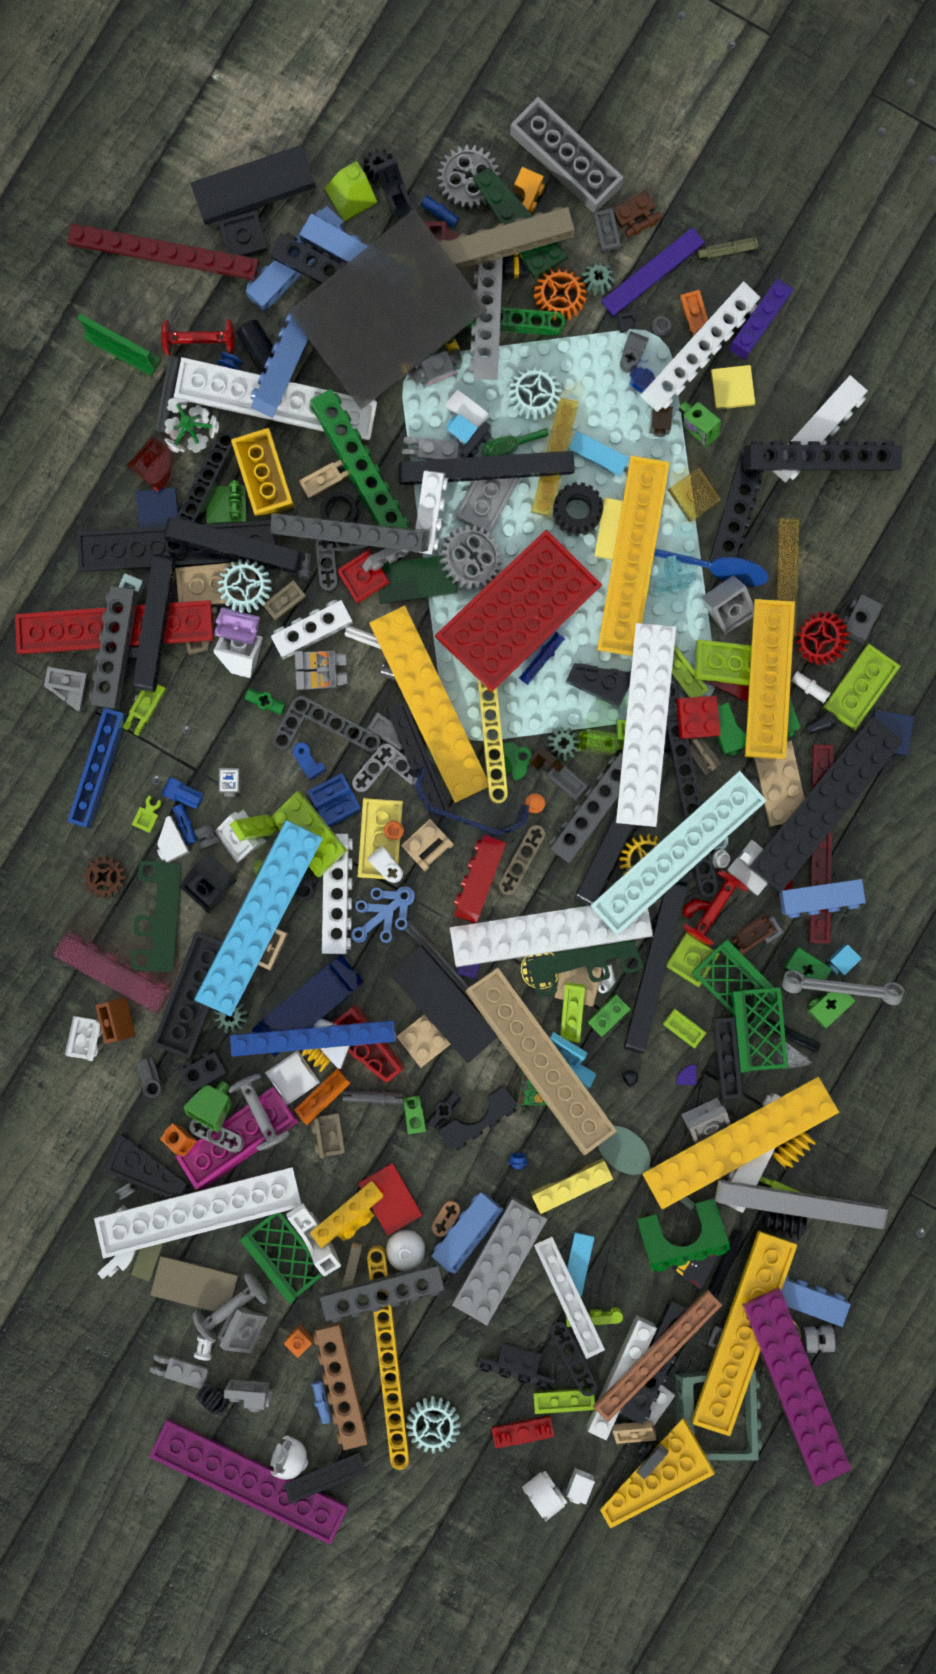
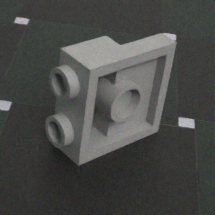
M230 1379L224 1391V1398H228L231 1402L244 1400V1408H248L251 1412H260L265 1407L269 1408L273 1389H269L270 1382Z

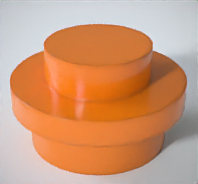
M536 793L529 795L525 801L526 809L531 813L541 812L545 806L544 798Z
M389 821L384 827V834L390 840H398L404 833V828L398 821Z

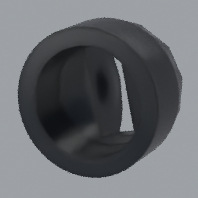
M628 1070L621 1074L629 1088L638 1082V1074L633 1070Z

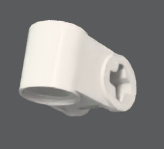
M383 846L379 847L367 858L387 881L396 883L402 879V869ZM390 869L398 870L396 872V878L389 877V875L391 874Z

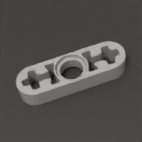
M194 1119L191 1121L190 1131L194 1135L230 1152L237 1153L243 1149L244 1139L242 1136L221 1127L222 1136L219 1140L215 1141L212 1138L214 1130L208 1128L207 1132L198 1130L196 1125L201 1123ZM226 1138L236 1139L238 1146L232 1147L231 1143L225 1141Z

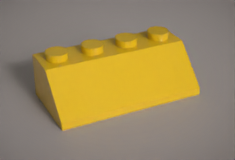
M269 428L231 439L255 516L281 513L294 509L292 497Z

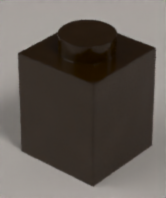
M668 406L666 409L662 407L658 412L653 408L651 409L650 434H654L656 437L669 435L673 406Z

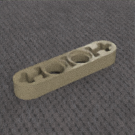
M534 825L530 827L499 883V890L504 895H511L516 891L543 842L545 831L541 826ZM539 829V834L542 836L541 838L537 837L534 843L538 844L535 848L531 843L525 841L527 838L531 841L533 837L531 831ZM524 846L532 848V855L530 857H524L521 854V849ZM515 863H519L523 867V871L519 875L514 874L511 870ZM508 873L512 877L519 878L517 882L513 880L511 883L512 891H504L502 884L509 881L510 878L506 877Z

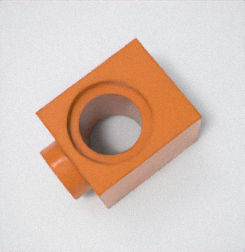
M174 1123L165 1129L163 1136L160 1138L175 1154L184 1157L197 1142L187 1130Z
M299 1324L286 1337L284 1345L298 1358L313 1343L314 1337Z

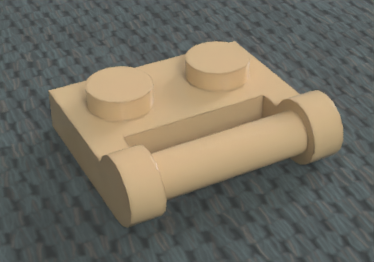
M429 819L401 846L426 871L434 860L446 849L452 848L454 844ZM440 838L443 842L422 860L419 856Z

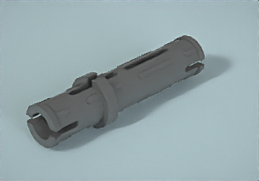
M381 1090V1092L343 1091V1103H381L383 1106L385 1104L403 1105L404 1103L403 1099H395L404 1098V1092H386V1090Z

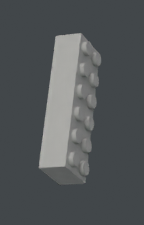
M539 97L511 124L510 135L591 212L598 211L622 187L623 176Z
M511 1196L455 1294L452 1306L488 1325L545 1225L547 1216L543 1213L540 1214L538 1210Z

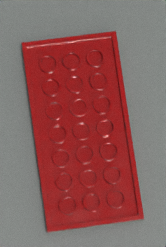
M546 529L435 634V638L492 693L570 618L602 584Z

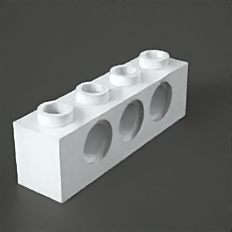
M333 600L321 611L320 609L313 610L309 613V617L303 620L298 618L291 622V626L276 629L271 638L282 659L284 660L294 655L295 651H302L347 628V626L353 625L342 600ZM327 615L334 616V621L330 624L324 623V618ZM315 624L317 628L315 632L308 633L306 631L307 626ZM291 633H298L299 638L297 641L291 642L289 641V635Z

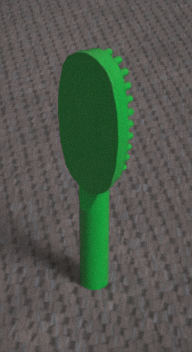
M545 428L517 438L511 435L493 439L482 447L483 456L509 455L517 450L518 445L549 436L548 430Z

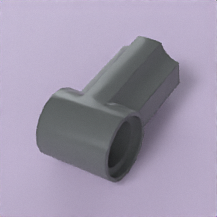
M154 1057L136 1062L143 1083L144 1094L150 1098L162 1095L165 1088L160 1079ZM152 1083L158 1086L156 1094L150 1092V1085Z

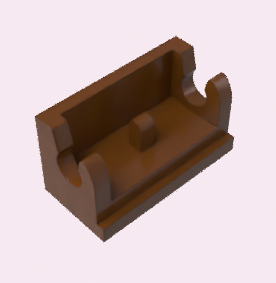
M764 913L733 934L732 941L737 943L740 953L744 954L773 934L777 928L766 913Z

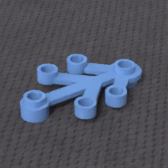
M406 886L400 887L396 892L382 891L380 888H373L371 890V897L374 900H381L382 898L393 899L394 901L389 905L369 904L363 900L356 903L355 908L360 913L379 912L363 927H356L352 930L351 937L356 943H364L368 939V933L383 920L384 929L380 934V939L384 943H390L393 939L391 933L393 913L399 906V918L396 920L395 925L399 930H405L408 927V906L414 902L415 893ZM375 891H380L379 897H374ZM403 893L408 894V897L405 900L401 898V895ZM362 903L365 904V908L363 910H359V905ZM405 921V926L399 927V922ZM358 931L362 932V936L360 938H356V933ZM386 933L390 935V938L388 940L383 939V936Z

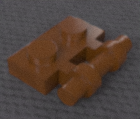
M647 190L613 208L615 219L622 228L626 225L630 227L624 231L627 238L632 235L637 236L641 233V230L649 226L653 227L657 221L662 219L660 212L654 215L650 213L656 206ZM642 216L645 218V220L639 223L635 222V220Z

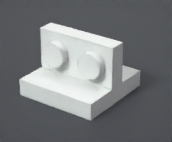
M244 810L231 814L214 831L237 863L266 843L264 837L239 841L229 824L234 820L249 818Z
M750 840L726 871L741 880L754 894L759 895L767 883L748 867L763 848L753 840Z

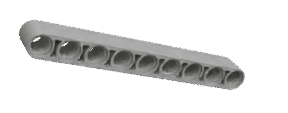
M718 1180L715 1195L716 1202L726 1205L885 1229L889 1208L875 1204Z

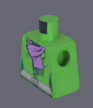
M685 401L679 407L678 411L684 415L685 428L707 448L720 435L721 420L699 402L692 407Z

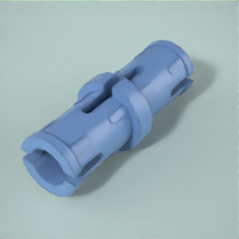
M324 1380L311 1383L320 1422L321 1424L330 1423L333 1421Z

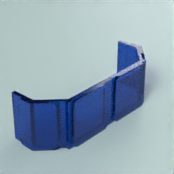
M420 767L418 774H415L412 787L419 802L423 803L422 807L426 811L454 821H463L468 826L497 836L504 835V832H512L526 824L529 815V805L521 804L516 821L498 830L429 805L420 786L426 768Z
M341 954L251 1030L253 1032L311 1027L365 981ZM280 1052L271 1053V1054H272L274 1057H276Z

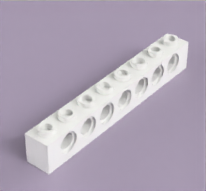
M743 281L640 396L656 412L662 407L666 409L674 401L671 397L674 394L678 396L686 387L684 382L686 380L691 382L698 374L695 370L699 366L703 368L710 361L708 356L711 353L715 355L722 347L720 342L722 340L726 342L734 334L732 329L735 326L739 328L745 322L744 316L747 313L751 315L757 308L756 302L761 297ZM699 345L703 346L704 349H705V351L702 350V349L699 347ZM687 358L690 359L693 364H690L687 361ZM675 372L679 373L681 378L677 377ZM662 385L666 386L668 391H665Z

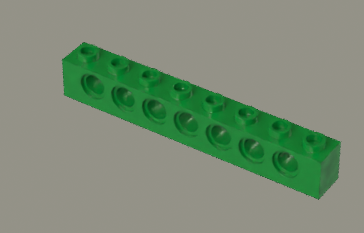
M332 389L311 399L309 403L311 409L374 522L379 525L408 528L410 526L408 519L405 515H401L398 501L395 498L392 499L388 483L382 481L378 465L372 463L369 449L366 445L363 446L360 441L361 435L357 428L353 429L349 413L346 410L343 411L340 405L342 401L339 395L333 393ZM333 409L336 411L337 416L329 417L326 411ZM344 427L347 433L339 435L336 428ZM352 444L356 447L357 451L350 453L347 451L346 446ZM363 462L366 465V469H357L356 463ZM366 480H374L376 487L369 488L366 485ZM376 497H383L386 504L383 506L378 505L375 500ZM392 514L395 517V522L388 523L385 515Z

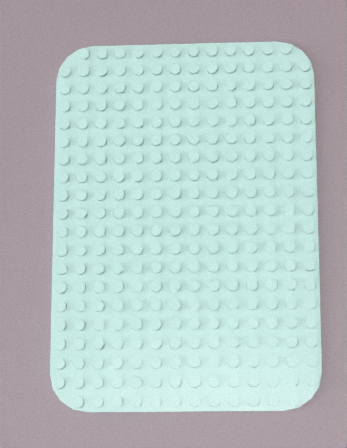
M629 329L625 333H620L619 330L499 346L498 380L474 379V371H470V358L474 359L475 353H471V350L459 351L462 357V364L456 368L458 374L429 387L423 388L422 383H415L407 374L403 382L402 394L407 437L455 441L447 435L448 427L446 426L452 417L456 418L458 415L448 410L445 404L458 390L490 415L486 422L491 425L490 433L492 435L487 442L511 435L517 438L547 428L549 436L518 445L517 450L509 455L569 451L568 447L578 431L629 458L637 456L670 462L655 548L701 559L681 412L678 411L680 407L679 395L674 394L671 397L674 400L669 405L673 406L671 431L665 437H656L654 434L649 433L652 407L640 396L673 360L670 349L660 337L646 330ZM630 331L649 338L635 371L625 373L621 370L619 364ZM432 355V356H429V357H426V358L421 359L419 362H417V363L414 365V367L417 369V367L419 366L420 362H422L423 360H426V359H428V358H430V357H433V356H435V355ZM534 365L537 371H540L541 366L544 367V373L550 370V377L556 375L557 379L555 382H560V387L557 389L562 390L561 395H559L561 398L560 403H556L557 409L551 408V415L545 412L544 419L539 414L537 420L533 419L534 415H530V418L526 419L525 412L520 416V409L514 411L513 406L515 404H510L509 400L512 397L508 396V391L512 390L509 388V384L514 383L512 380L513 376L519 377V370L525 374V367L532 371ZM535 379L528 380L524 382L522 385L533 384ZM541 381V387L547 390V393H551L548 385ZM538 385L536 386V389L532 392V400L534 399V396H537L538 394ZM662 385L663 389L668 391V388ZM519 392L521 400L528 405L529 399ZM547 400L545 402L538 401L534 407L544 405ZM483 442L478 447L479 451L475 457H484L482 447L485 444ZM408 444L409 449L418 451L419 445ZM460 444L458 448V458H461L460 451L464 448ZM574 453V474L520 478L489 536L490 539L496 537L493 543L494 545L500 544L497 551L503 553L498 557L503 562L498 565L502 569L496 572L497 575L547 529L602 584L570 618L497 687L502 739L552 733L553 730L559 732L560 727L567 731L568 728L578 730L617 725V720H626L629 688L620 707L617 708L565 683L574 663L629 672L632 668V657L597 651L612 560L594 557L600 522L587 535L579 534V536H575L573 533L568 535L566 534L567 531L564 530L562 532L560 526L556 525L555 518H553V505L558 492L561 489L563 490L567 484L571 486L573 482H577V485H581V482H584L585 486L590 484L593 486L594 491L597 490L599 492V497H602L603 502L604 498L623 501L629 461L619 477ZM410 457V461H424L423 459H418V457ZM473 481L448 483L447 490L443 491L442 497L445 498L444 510L440 511L442 526L441 530L437 532L439 547L433 554L423 553V558L439 556V553L444 550L441 545L446 543L445 537L450 536L449 533L453 530L456 532L458 527L463 529L466 525L471 529V525L455 518V515ZM422 484L414 485L417 515ZM581 500L570 501L566 506L567 513L575 519L585 518L590 511L588 505ZM469 540L470 546L475 548V543ZM455 551L456 558L461 559L460 553ZM481 556L482 561L487 564V558ZM654 556L642 624L676 627L675 645L695 671L696 641L698 639L712 641L708 610L701 599L706 594L702 567ZM467 567V572L473 575V570ZM457 581L458 594L428 598L438 676L468 739L483 741L477 678L435 638V634L484 589L479 585L477 590H474L473 586L466 590V584L459 588V581ZM671 675V683L677 686L680 698H688ZM704 683L709 691L701 697L711 696L715 687ZM671 688L669 698L673 696V690ZM486 691L483 693V698L490 701L494 698V695L490 691ZM669 707L668 715L676 717L677 710L674 707ZM487 711L485 718L491 721L496 718V715L493 711ZM490 730L487 732L488 739L496 740L498 738L496 731Z

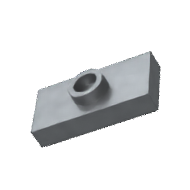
M377 712L367 730L376 734L398 750H401L402 747L392 722Z

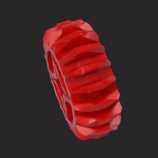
M819 611L817 616L811 614V621L804 619L806 625L799 626L802 629V633H797V636L801 637V640H797L796 643L802 646L798 650L799 652H804L803 658L809 657L808 661L810 663L815 661L816 665H821L822 662L824 665H828L829 660L835 663L836 657H843L841 651H848L844 647V644L850 643L849 640H845V637L850 636V633L844 632L848 625H842L844 620L842 618L838 619L837 614L831 615L828 611L824 614ZM822 623V625L819 626L818 631L815 632V633H812L813 629H814L817 625H819V624ZM830 624L834 627L837 637L832 636L831 628H829ZM826 636V638H830V640L825 639V641H823L816 637ZM810 639L815 642L816 652L811 647ZM835 643L834 647L829 652L825 653V651H827L828 646L830 644Z

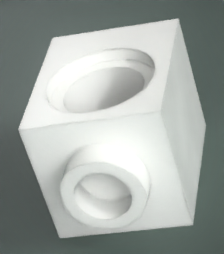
M577 1468L574 1469L566 1489L567 1497L571 1502L575 1504H580V1502L583 1504L587 1503L595 1483L594 1476Z

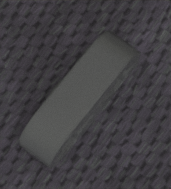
M660 1444L639 1467L636 1473L645 1480L664 1459L669 1450Z

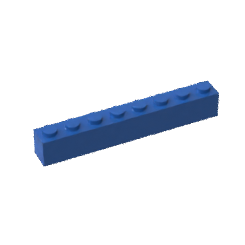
M395 1020L232 1034L230 1036L231 1055L243 1056L395 1042L396 1030Z

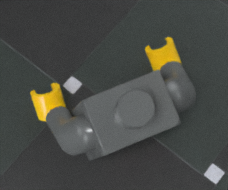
M453 339V342L450 344L445 343L448 352L444 351L423 360L417 369L414 367L411 358L408 359V362L401 361L403 372L408 373L415 383H422L423 388L458 374L456 368L462 364V357L456 339Z

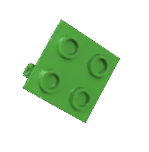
M232 480L229 486H218L207 507V524L246 522V486L240 485L237 480Z

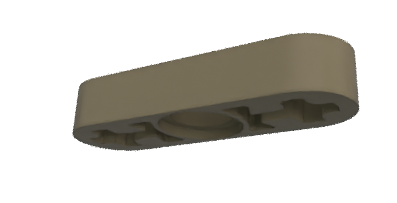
M354 1241L352 1243L342 1288L354 1284L363 1243Z

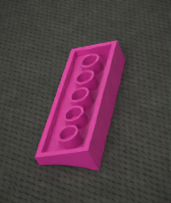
M275 1087L270 1088L258 1097L277 1136L299 1122ZM249 1105L224 1121L222 1125L223 1128L242 1136L244 1147L241 1151L237 1153L230 1152L201 1138L185 1157L181 1155L176 1156L196 1190H204L258 1152L259 1150L256 1147L266 1142ZM221 1130L218 1133L215 1131L212 1133V1138L215 1141L219 1140L222 1136ZM268 1131V1132H267V1135H268V1136H270V1135L272 1134L271 1131ZM226 1138L225 1141L231 1143L232 1147L238 1146L236 1139Z

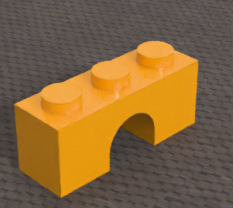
M522 167L514 184V193L523 197L524 201L522 204L533 214L537 206L536 198L538 195H542L545 188L543 184L544 176Z

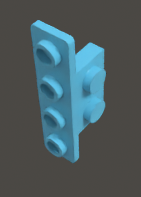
M553 1032L549 1037L585 1088L589 1089L596 1073L581 1065L586 1058L587 1052Z

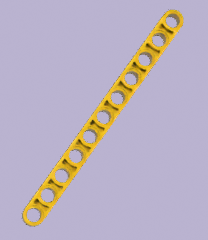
M380 1245L372 1246L367 1257L370 1280L375 1279V1272H382L384 1276L389 1275L386 1250ZM378 1251L382 1254V1258L375 1260L371 1254ZM381 1289L378 1291L384 1292L387 1296L389 1295L385 1289ZM386 1305L382 1306V1310L373 1313L390 1462L395 1469L401 1470L408 1465L409 1447L393 1307ZM381 1312H386L389 1315V1318L387 1320H381L378 1314ZM388 1332L391 1335V1339L384 1340L381 1338V1334ZM387 1352L392 1353L394 1358L386 1360L383 1354ZM387 1373H393L395 1374L396 1378L394 1380H388L385 1377V1375ZM395 1393L398 1395V1399L390 1400L388 1395ZM397 1413L401 1418L394 1421L390 1418V1415ZM394 1434H401L403 1439L396 1441L392 1436ZM402 1454L405 1456V1459L398 1461L395 1459V1456Z

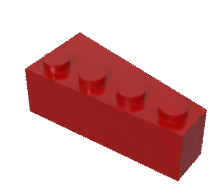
M484 835L482 840L478 839L474 851H477V855L475 858L471 857L467 867L471 871L469 876L464 875L461 887L464 888L462 895L457 894L454 905L457 906L454 914L455 917L473 924L477 923L503 854L505 842Z
M354 1005L333 1023L339 1025L370 1021L358 1006ZM387 1043L353 1045L349 1047L348 1052L352 1057L366 1065L369 1070L386 1083L405 1068V1065Z

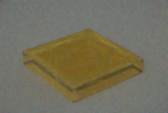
M700 467L667 489L689 522L721 500Z

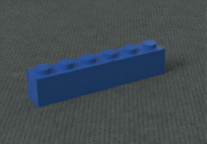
M104 707L67 822L92 828L127 715Z

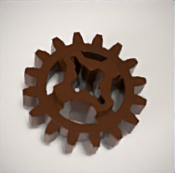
M104 855L102 860L99 857H95V863L89 861L90 867H84L87 875H82V878L87 879L83 883V886H89L87 892L91 893L94 891V897H98L101 894L102 899H106L107 894L112 898L114 897L113 892L120 893L119 886L125 887L122 880L127 879L126 876H122V873L126 870L119 868L121 862L114 863V857H111L108 861V857ZM109 864L111 866L103 869L99 865ZM102 873L108 874L106 876L107 881H101V879L103 878V876L101 875ZM115 873L117 874V880H116V882L114 881V874H115ZM106 885L109 890L103 891L98 888Z

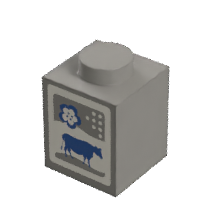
M219 768V792L224 793V797H236V793L241 794L242 770L239 768Z

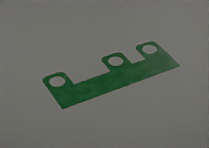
M141 861L139 863V880L158 882L155 916L138 915L135 917L134 934L154 938L153 950L136 949L132 952L131 967L134 970L173 972L181 863ZM146 865H151L155 869V874L150 878L142 874V869ZM143 919L148 920L151 924L148 932H141L138 929V923ZM138 954H145L148 957V963L145 966L141 967L136 964L135 958Z
M634 940L571 949L553 954L554 956L540 957L527 961L537 995L540 997L557 992L553 975L586 966L592 982L607 980L610 978V972L606 960L618 957L623 971L627 974L640 971L643 968ZM627 958H635L638 961L637 967L634 969L627 968L625 965ZM597 966L603 967L605 975L601 978L594 977L592 974L593 968ZM542 981L551 982L552 989L549 992H542L539 985Z

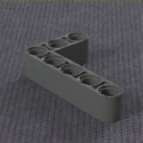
M298 696L292 701L273 738L274 745L280 750L290 749L307 719L368 752H376L381 746V741L376 734L303 696ZM300 701L307 703V707L303 711L297 710V704ZM318 710L324 712V717L321 720L314 718V714ZM292 718L297 719V726L295 728H288V721ZM336 719L342 721V726L339 729H333L331 726L332 722ZM351 729L359 730L357 738L352 739L349 737ZM281 736H287L288 743L285 746L278 744V739ZM369 738L377 740L375 747L369 748L366 746Z

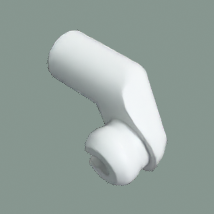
M607 964L610 978L600 981L598 984V991L602 994L609 992L615 983L612 964Z

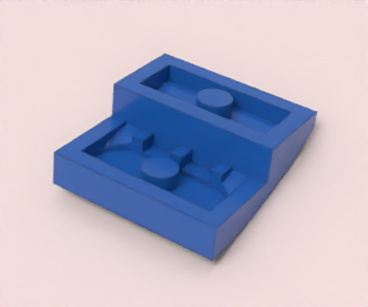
M343 773L307 791L319 815L329 827L362 811Z

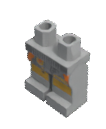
M295 651V668L298 671L296 672L297 690L304 692L338 689V686L348 684V673H338L337 666H347V655L336 653L335 651Z

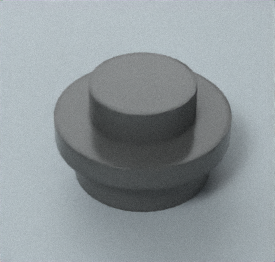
M658 316L653 320L652 331L656 335L665 336L670 332L671 321L667 317Z

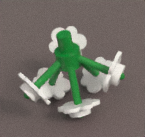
M174 397L169 399L167 409L169 411L172 410L173 413L180 412L182 418L180 421L177 417L165 421V426L167 427L165 428V433L170 434L171 439H173L165 438L168 448L176 453L179 451L185 452V448L179 444L185 431H189L192 436L188 439L189 444L187 448L197 453L206 448L209 438L202 436V434L196 435L193 429L195 426L198 428H210L209 435L210 438H213L214 433H218L219 422L216 421L215 415H212L210 424H207L209 423V410L207 408L196 405V407L189 409L190 416H188L183 411L187 407L188 401L175 399Z

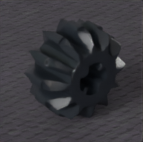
M376 148L374 154L369 151L368 157L363 159L365 164L363 165V171L366 172L367 179L372 178L373 183L379 180L376 165L392 159L393 155L391 153L387 154L385 149L380 153Z
M206 1382L196 1395L197 1401L216 1416H221L231 1402L228 1398H224L223 1391L210 1382Z

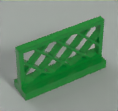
M79 314L77 319L86 331L82 337L85 341L150 377L154 375L162 361L159 357L86 316Z
M727 939L722 940L719 946L691 972L732 1014L733 1009L728 1004V995H731V993H728V981H739V990H743V981H750L753 984V989L774 988ZM719 951L726 956L725 965H714V956ZM703 967H711V979H703L698 972ZM714 967H725V979H714ZM729 967H737L740 970L739 979H728ZM714 981H725V993H717L714 990ZM769 992L765 996L770 1001L768 1004L771 1006L777 1000L776 992ZM745 994V996H753L754 1006L757 1002V997L754 994ZM766 1005L765 1007H756L754 1010L756 1012L761 1010L758 1014L763 1016L770 1008ZM753 1013V1019L748 1024L753 1026L760 1018Z
M781 987L731 991L740 1072L788 1068ZM769 992H776L777 1000L771 1006L763 998ZM745 994H754L759 998L752 1008L746 1004ZM761 1001L770 1008L763 1017L754 1010ZM772 1010L778 1014L779 1018L774 1026L765 1020ZM752 1012L761 1018L754 1028L747 1023V1018ZM763 1021L771 1027V1030L765 1037L756 1031ZM774 1030L780 1034V1041L776 1046L767 1040ZM754 1032L762 1038L756 1048L749 1043V1037ZM765 1041L773 1047L767 1057L758 1051ZM776 1050L782 1055V1064H774L769 1060ZM756 1052L764 1058L760 1065L751 1066V1057Z
M281 1212L269 1215L240 1238L241 1243L289 1304L323 1276L321 1272L315 1277L306 1276L308 1264L314 1265L313 1262L308 1261L309 1256L311 1259L312 1256L306 1244ZM276 1215L282 1220L281 1229L270 1228V1220ZM266 1223H268L267 1228H262ZM284 1224L289 1230H284ZM258 1230L267 1231L265 1242H257L252 1235ZM269 1231L281 1232L279 1244L268 1243ZM283 1232L293 1234L294 1245L282 1244ZM296 1241H298L301 1246H296ZM260 1245H265V1249L263 1250ZM267 1245L279 1246L278 1258L268 1257L266 1254ZM281 1247L293 1248L292 1260L280 1259ZM296 1248L304 1249L307 1252L306 1261L294 1260ZM272 1260L277 1261V1267L272 1262ZM280 1261L291 1262L290 1274H284L279 1271ZM294 1263L305 1264L304 1276L292 1274ZM292 1277L304 1278L303 1286L298 1291H295L291 1286Z

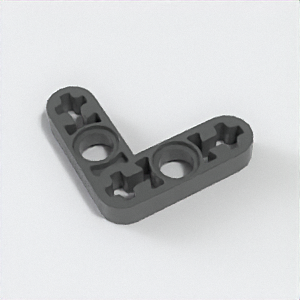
M316 539L321 588L326 592H332L338 586L335 552L364 550L371 546L359 544L353 546V544L349 543L348 546L342 547L339 542H336L337 548H334L333 544H328L327 548H323L322 545H319L323 543V540ZM324 558L332 560L330 568L322 567L321 562ZM334 571L333 574L330 573V579L334 583L331 584V587H327L326 584H323V582L327 581L326 573Z

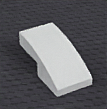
M458 390L445 404L448 410L456 415H462L478 429L490 417L483 408Z

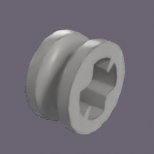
M128 1183L115 1191L116 1194L120 1195L119 1200L136 1191L135 1188H131L132 1183Z

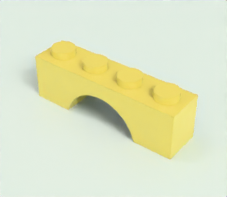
M601 1158L586 1165L577 1173L558 1182L549 1183L532 1191L531 1194L540 1214L613 1180L604 1159Z

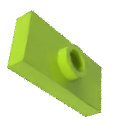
M675 1008L662 1023L694 1049L706 1035L704 1030Z

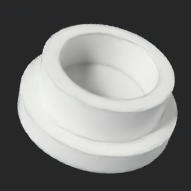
M723 849L716 850L712 855L713 866L717 869L727 867L730 862L729 854Z

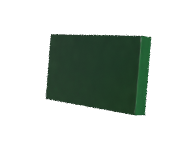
M441 555L384 563L382 569L391 583L378 591L379 603L382 605L458 594L457 581L452 583V576L446 578L449 572L448 570L442 571V568L446 565L439 562L444 558Z

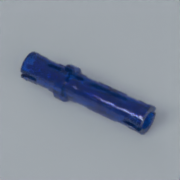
M555 631L546 645L543 644L541 646L542 650L518 678L528 686L549 658L554 657V652L565 641V638Z

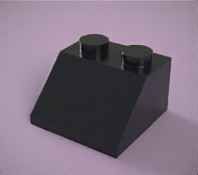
M207 854L194 865L180 885V888L207 913H210L232 889L237 880L210 854Z

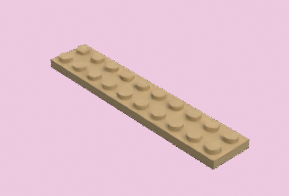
M499 968L466 989L467 995L584 1156L617 1132Z

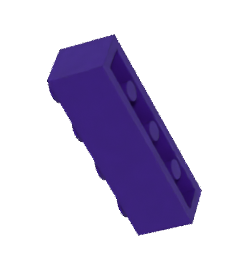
M777 278L733 340L729 350L746 360L794 289Z

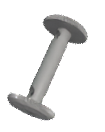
M254 1074L232 1085L229 1088V1093L241 1089L266 1139V1142L256 1147L257 1150L262 1151L284 1141L289 1136V1132L287 1131L277 1136L252 1083L261 1078V1075ZM268 1131L272 1132L270 1136L267 1135Z
M246 1273L244 1278L248 1287L207 1318L198 1311L194 1312V1324L207 1341L215 1342L216 1333L213 1328L255 1296L261 1303H267V1293L254 1275Z

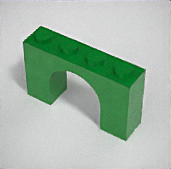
M790 697L787 738L796 735V731L801 729ZM728 702L718 706L720 736H716L722 755L728 754L731 757L740 754L739 750L745 748L746 733L737 726Z
M715 1198L695 1203L702 1232L698 1240L689 1246L679 1247L669 1243L662 1234L656 1214L637 1219L651 1271H664L673 1265L683 1266L688 1261H701L706 1259L707 1256L713 1254L716 1256L723 1255L730 1250L729 1241Z

